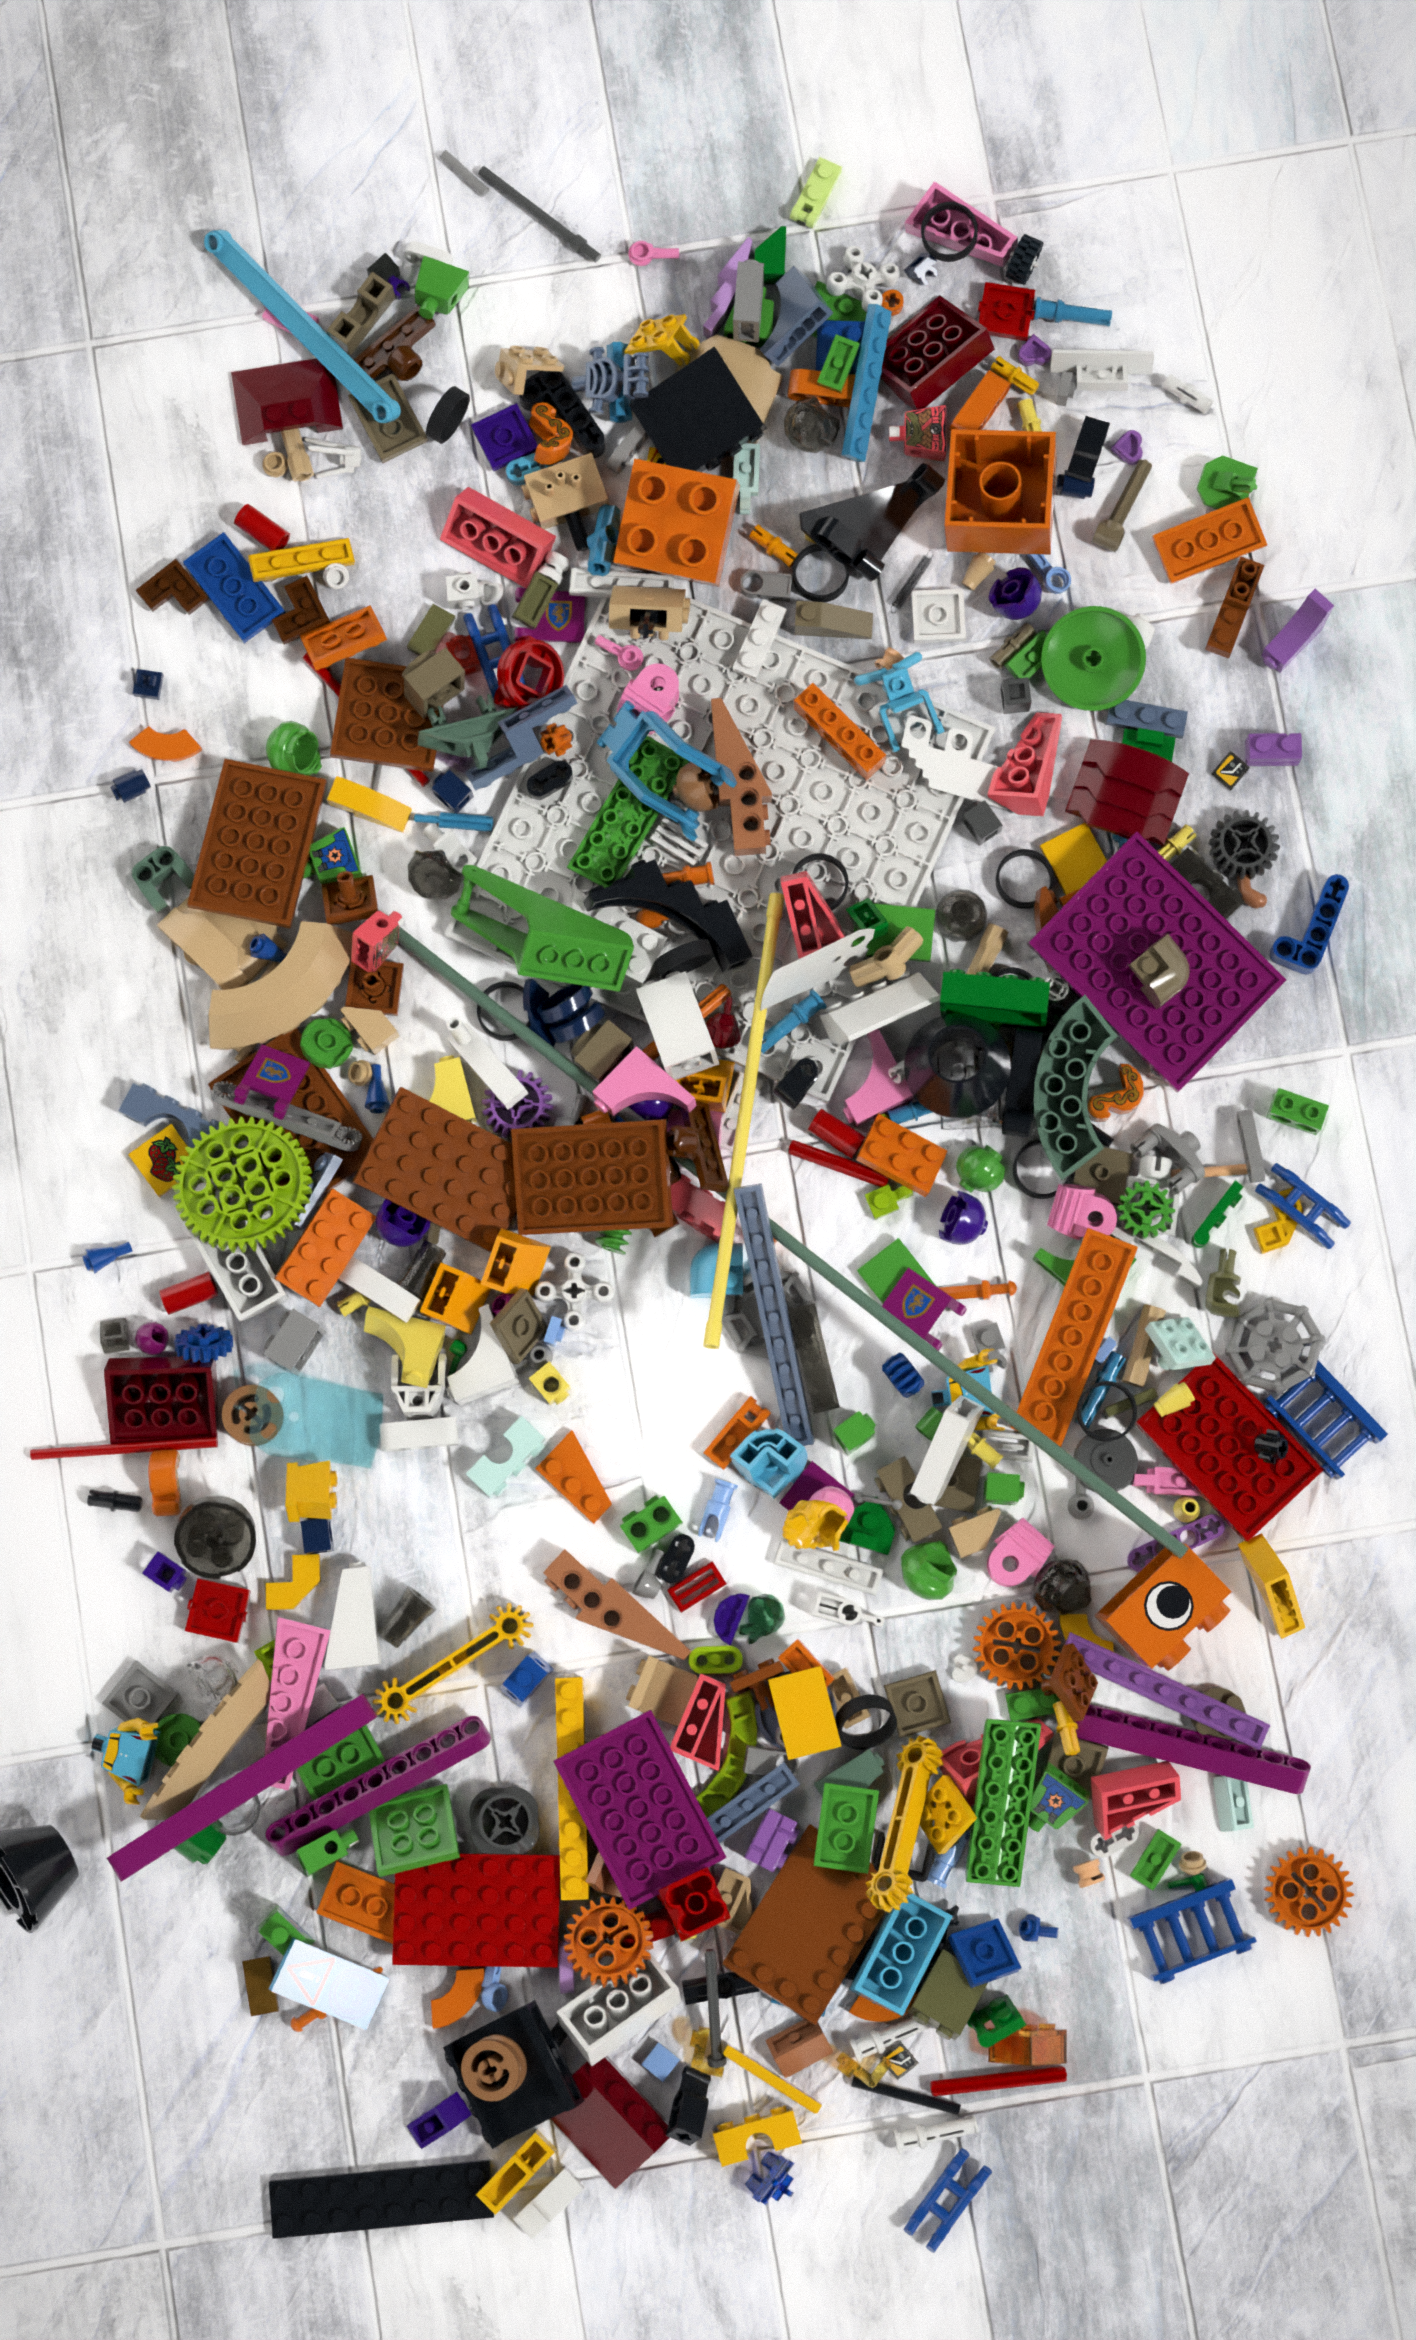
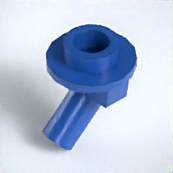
M1027 1915L1019 1924V1932L1023 1941L1037 1942L1039 1936L1058 1938L1059 1928L1040 1926V1918L1035 1915Z

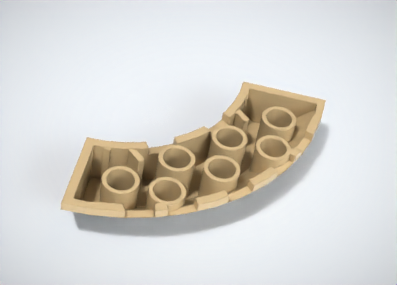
M301 921L299 932L291 950L273 971L243 987L212 990L208 1015L210 1049L230 1050L245 1048L244 1046L256 1043H266L269 1039L293 1031L310 1015L317 1013L327 1002V998L334 989L338 988L346 968L350 965L353 932L327 923Z
M259 1659L238 1680V1684L230 1695L226 1694L213 1714H210L199 1728V1732L191 1743L187 1744L178 1756L176 1763L162 1779L163 1784L157 1793H153L142 1811L140 1817L143 1820H166L199 1799L230 1752L267 1709L271 1684L263 1663Z

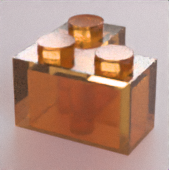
M1039 2023V2028H1037V2024H1026L1023 2028L988 2047V2062L1025 2066L1066 2064L1067 2029H1056L1055 2023Z

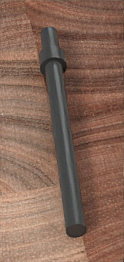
M481 167L478 172L481 177L569 242L570 247L576 252H582L595 263L599 261L601 254L588 245L585 238L579 234L575 235L487 167Z

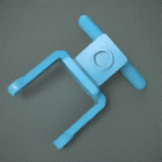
M915 652L903 660L892 664V668L889 670L882 668L858 675L854 679L855 684L858 686L882 680L883 685L881 686L887 694L888 703L879 707L878 714L887 734L892 752H897L900 748L886 715V709L890 708L893 713H897L924 702L936 734L944 732L928 692L923 689L914 692L907 669L922 660L920 652Z

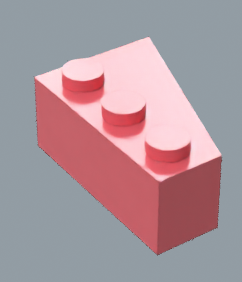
M807 871L781 877V886L799 959L847 936Z
M681 1173V1179L671 1185L673 1213L700 1233L719 1243L725 1201H720L713 1197L710 1191L691 1184V1179Z
M700 1674L670 1748L677 1754L719 1771L726 1684Z
M1168 1761L1091 1777L1094 1825L1104 1840L1111 1838V1833L1125 1826L1127 1828L1135 1825L1134 1821L1147 1814L1152 1816L1181 1800L1180 1776Z

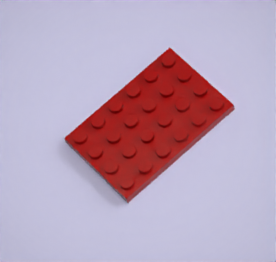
M1213 1352L1216 1358L1211 1365L1195 1367L1177 1383L1179 1385L1185 1382L1192 1392L1195 1400L1190 1403L1191 1406L1163 1417L1152 1406L1135 1422V1425L1241 1539L1248 1542L1324 1469L1248 1388L1241 1384V1381ZM1267 1429L1279 1431L1280 1434L1285 1436L1284 1439L1288 1441L1286 1456L1283 1459H1276V1464L1263 1462V1459H1259V1454L1254 1450L1257 1436L1261 1433L1266 1434Z
M460 1854V1858L395 1873L392 1965L558 1968L560 1855Z

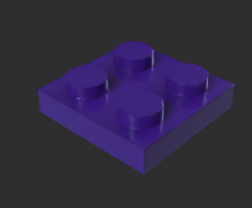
M517 403L471 424V429L493 472L507 466L512 460L536 452L538 444Z

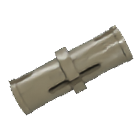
M1024 622L1011 637H1007L1003 641L1004 644L989 658L992 665L1001 670L1004 664L1036 635L1035 629L1029 623Z

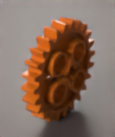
M1011 1602L1010 1610H1007L1005 1605L1001 1604V1613L998 1614L994 1609H991L990 1612L993 1618L989 1619L983 1616L982 1619L986 1626L976 1627L982 1634L981 1636L973 1637V1640L980 1642L979 1646L972 1648V1651L980 1652V1656L975 1659V1662L983 1661L984 1665L980 1668V1672L989 1670L990 1673L987 1680L997 1677L996 1686L998 1687L1005 1681L1007 1682V1690H1010L1013 1683H1016L1020 1691L1024 1682H1026L1029 1688H1033L1032 1680L1035 1679L1041 1684L1042 1673L1047 1676L1051 1675L1047 1668L1048 1665L1053 1667L1056 1665V1662L1052 1660V1656H1059L1060 1653L1053 1649L1054 1646L1060 1645L1061 1642L1053 1640V1636L1059 1632L1058 1630L1050 1631L1049 1627L1053 1624V1620L1045 1623L1043 1619L1046 1613L1043 1612L1037 1616L1035 1614L1036 1606L1027 1611L1025 1602L1022 1603L1020 1609H1017L1015 1602ZM1001 1623H1009L1012 1626L1013 1633L1009 1638H1004L999 1634L998 1627ZM1028 1628H1035L1039 1632V1639L1036 1643H1030L1026 1640L1025 1632ZM1016 1639H1019V1644L1040 1648V1652L1036 1653L1021 1649L1015 1654L1012 1647L995 1645L993 1640L1013 1643ZM998 1649L1004 1650L1008 1655V1660L1004 1665L997 1664L994 1661L993 1655ZM1025 1654L1031 1655L1034 1658L1035 1664L1031 1670L1024 1669L1020 1664V1659Z
M1308 1846L1306 1854H1304L1301 1847H1297L1296 1856L1291 1851H1286L1287 1860L1277 1857L1280 1866H1270V1869L1275 1873L1274 1876H1265L1271 1882V1886L1263 1887V1890L1271 1892V1896L1265 1898L1264 1901L1273 1902V1906L1269 1908L1268 1912L1278 1913L1274 1920L1277 1923L1285 1920L1283 1929L1288 1930L1293 1925V1934L1298 1935L1301 1929H1303L1305 1937L1310 1936L1311 1930L1314 1931L1316 1936H1321V1928H1324L1327 1933H1331L1330 1924L1333 1923L1338 1927L1341 1926L1337 1918L1339 1916L1347 1918L1348 1915L1343 1909L1344 1907L1352 1908L1353 1906L1346 1901L1347 1897L1354 1896V1893L1347 1891V1887L1353 1885V1882L1344 1880L1349 1871L1339 1870L1343 1864L1342 1861L1332 1863L1334 1854L1330 1853L1324 1858V1849L1321 1848L1317 1851L1316 1855H1314V1850L1311 1846ZM1308 1864H1312L1316 1869V1874L1311 1880H1307L1303 1875V1868ZM1293 1872L1298 1875L1305 1886L1314 1887L1311 1892L1326 1907L1325 1911L1319 1908L1313 1898L1303 1896L1306 1891L1291 1876ZM1291 1882L1294 1884L1296 1892L1293 1897L1286 1898L1283 1894V1887ZM1327 1885L1332 1886L1334 1889V1897L1329 1901L1322 1897V1889ZM1310 1903L1314 1907V1915L1310 1919H1305L1302 1916L1301 1910L1305 1904Z
M612 1896L610 1904H606L605 1899L601 1897L600 1905L597 1906L591 1900V1909L587 1910L581 1906V1917L576 1914L572 1915L576 1924H567V1930L572 1933L564 1935V1940L570 1943L564 1946L565 1952L571 1953L567 1957L568 1963L576 1962L572 1967L573 1971L576 1973L582 1970V1980H585L590 1975L592 1985H595L599 1979L602 1982L603 1988H605L607 1982L612 1980L613 1986L617 1987L618 1979L620 1978L625 1984H628L627 1975L631 1974L637 1978L636 1968L646 1969L642 1959L651 1960L650 1953L646 1951L654 1949L653 1943L647 1941L653 1938V1932L646 1931L651 1927L650 1922H642L645 1917L644 1912L635 1914L636 1907L628 1910L624 1900L618 1905L616 1904L615 1897ZM610 1918L617 1919L618 1923L614 1927L609 1928L604 1925L606 1920ZM625 1926L629 1927L628 1930L622 1931V1928ZM592 1935L597 1938L591 1945L582 1943L583 1939L587 1936ZM605 1939H608L609 1941H612V1940H613L614 1944H612V1945H610V1944H608V1943H605V1944H604V1940H605ZM626 1939L635 1941L634 1946L627 1949L623 1948L621 1944ZM596 1953L594 1957H589L590 1954ZM605 1956H610L614 1959L608 1966H603L599 1963Z

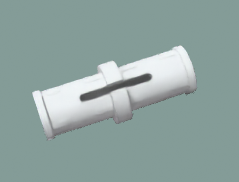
M1169 374L1162 385L1163 389L1181 399L1180 402L1183 404L1188 403L1204 414L1209 411L1214 402L1213 399L1195 389L1196 386L1193 384L1188 385L1172 374ZM1179 388H1181V389H1183L1184 391H1186L1187 393L1191 394L1192 396H1194L1195 398H1197V400H1195V399H1193L1191 396L1185 394L1184 392H1182L1181 390H1179Z

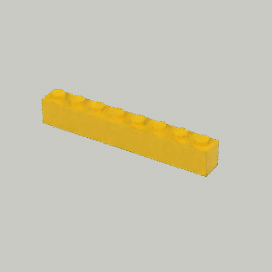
M583 1677L555 1678L557 1759L586 1744ZM558 1772L561 1900L590 1899V1885L586 1882L589 1875L588 1829Z

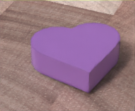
M1032 334L1019 349L1018 361L1023 366H1032L1033 364L1046 365L1051 359V348L1036 335Z
M1129 430L1116 441L1111 450L1125 463L1135 465L1142 458L1143 454L1140 447L1142 436L1136 430Z

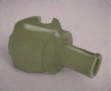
M1224 1248L1219 1250L1218 1271L1210 1273L1208 1278L1205 1307L1213 1315L1234 1318L1239 1317L1240 1307L1227 1302L1224 1296L1232 1295L1236 1299L1240 1298L1241 1294L1236 1286L1240 1285L1241 1277L1234 1273L1237 1251L1229 1249L1227 1259V1249Z

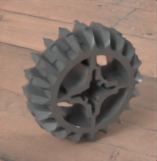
M1238 810L1234 811L1233 818L1226 814L1223 818L1224 822L1217 821V829H1212L1210 833L1214 838L1209 840L1208 845L1215 848H1212L1209 854L1211 856H1218L1213 861L1214 865L1222 863L1220 872L1223 873L1226 869H1229L1230 878H1233L1235 873H1239V879H1244L1245 873L1249 875L1250 880L1255 878V872L1262 876L1265 873L1264 868L1270 870L1273 866L1271 861H1276L1278 855L1274 852L1279 851L1280 845L1274 842L1278 841L1279 835L1271 834L1275 830L1274 825L1266 827L1268 818L1265 817L1262 821L1258 820V812H1255L1253 817H1249V810L1244 811L1243 817H1241ZM1247 827L1251 830L1249 832L1242 833L1237 829L1234 831L1233 828ZM1224 835L1229 838L1228 842L1233 846L1230 856L1224 847ZM1258 835L1261 836L1264 842V855L1259 851L1260 848L1255 843ZM1251 838L1248 843V847H1246L1245 849L1242 848L1237 853L1240 844L1243 843V841L1247 842V840ZM1246 857L1251 861L1254 859L1255 862L1240 863L1237 860Z

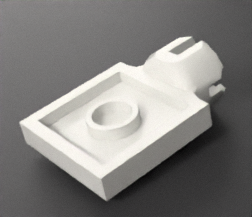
M1155 1155L1144 1156L1140 1159L1138 1175L1127 1177L1126 1188L1129 1187L1134 1190L1133 1184L1135 1182H1138L1143 1187L1144 1182L1149 1180L1150 1187L1159 1183L1158 1190L1160 1192L1167 1189L1166 1199L1173 1198L1174 1200L1169 1205V1208L1175 1209V1213L1168 1215V1217L1173 1219V1222L1170 1225L1164 1223L1167 1228L1164 1233L1159 1230L1157 1231L1160 1235L1175 1236L1180 1193L1174 1194L1172 1191L1176 1187L1170 1190L1167 1186V1180L1171 1179L1172 1161L1162 1156L1157 1158V1160ZM1140 1194L1133 1196L1129 1203L1139 1202ZM1153 1196V1199L1158 1204H1161L1159 1200L1155 1196ZM1146 1205L1140 1208V1210L1145 1212V1215L1151 1212V1210L1146 1208ZM1130 1216L1131 1219L1136 1224H1138V1221L1133 1216ZM1153 1217L1151 1226L1158 1224L1161 1217ZM1122 1221L1121 1227H1124L1126 1223Z

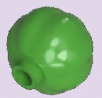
M977 1145L964 1149L957 1158L956 1170L962 1179L959 1184L970 1193L973 1190L991 1192L997 1189L1005 1176V1167L1000 1163L1003 1157L988 1145L983 1149Z

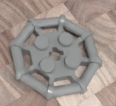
M779 1269L782 1281H786L783 1289L792 1333L795 1335V1347L798 1348L804 1343L808 1344L810 1341L809 1335L818 1303L814 1302L799 1278L798 1272ZM751 1271L743 1275V1287L753 1282ZM791 1286H793L803 1302L802 1304L795 1305L787 1292ZM753 1289L749 1293L743 1291V1295H739L744 1298L741 1313L732 1315L737 1295H726L722 1325L737 1347V1352L739 1354L745 1353L769 1359L766 1347L749 1344L754 1337L764 1339L755 1290ZM804 1310L799 1331L793 1326L796 1311ZM742 1320L749 1332L745 1340L733 1321Z
M1268 1297L1265 1302L1234 1318L1236 1321L1228 1347L1225 1348V1355L1230 1358L1239 1374L1241 1384L1277 1392V1395H1280L1301 1381L1315 1376L1317 1361L1326 1339L1320 1333L1309 1314L1308 1307L1305 1305L1297 1306ZM1275 1311L1294 1315V1318L1290 1322L1276 1319ZM1268 1312V1320L1259 1322L1255 1327L1249 1323ZM1301 1321L1310 1335L1309 1338L1302 1339L1296 1329ZM1246 1328L1251 1332L1247 1346L1239 1347L1244 1329ZM1274 1340H1279L1282 1348L1276 1349L1275 1353H1272L1269 1344L1273 1343ZM1306 1346H1311L1306 1364L1300 1361L1303 1349ZM1249 1354L1255 1365L1250 1371L1240 1355ZM1297 1366L1301 1369L1282 1380V1374L1290 1367L1294 1368ZM1260 1371L1275 1374V1381L1258 1377L1257 1375Z

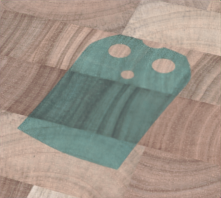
M284 1372L269 1376L259 1382L254 1399L259 1411H257L254 1418H251L250 1439L263 1452L271 1456L316 1461L330 1460L332 1463L371 1468L380 1438L379 1425L382 1424L383 1394L340 1386ZM273 1386L280 1387L284 1392V1398L279 1403H272L267 1398V1392ZM291 1412L298 1413L299 1418L297 1421L293 1422L289 1419ZM271 1422L277 1426L278 1433L274 1439L267 1440L261 1435V1427L265 1423Z

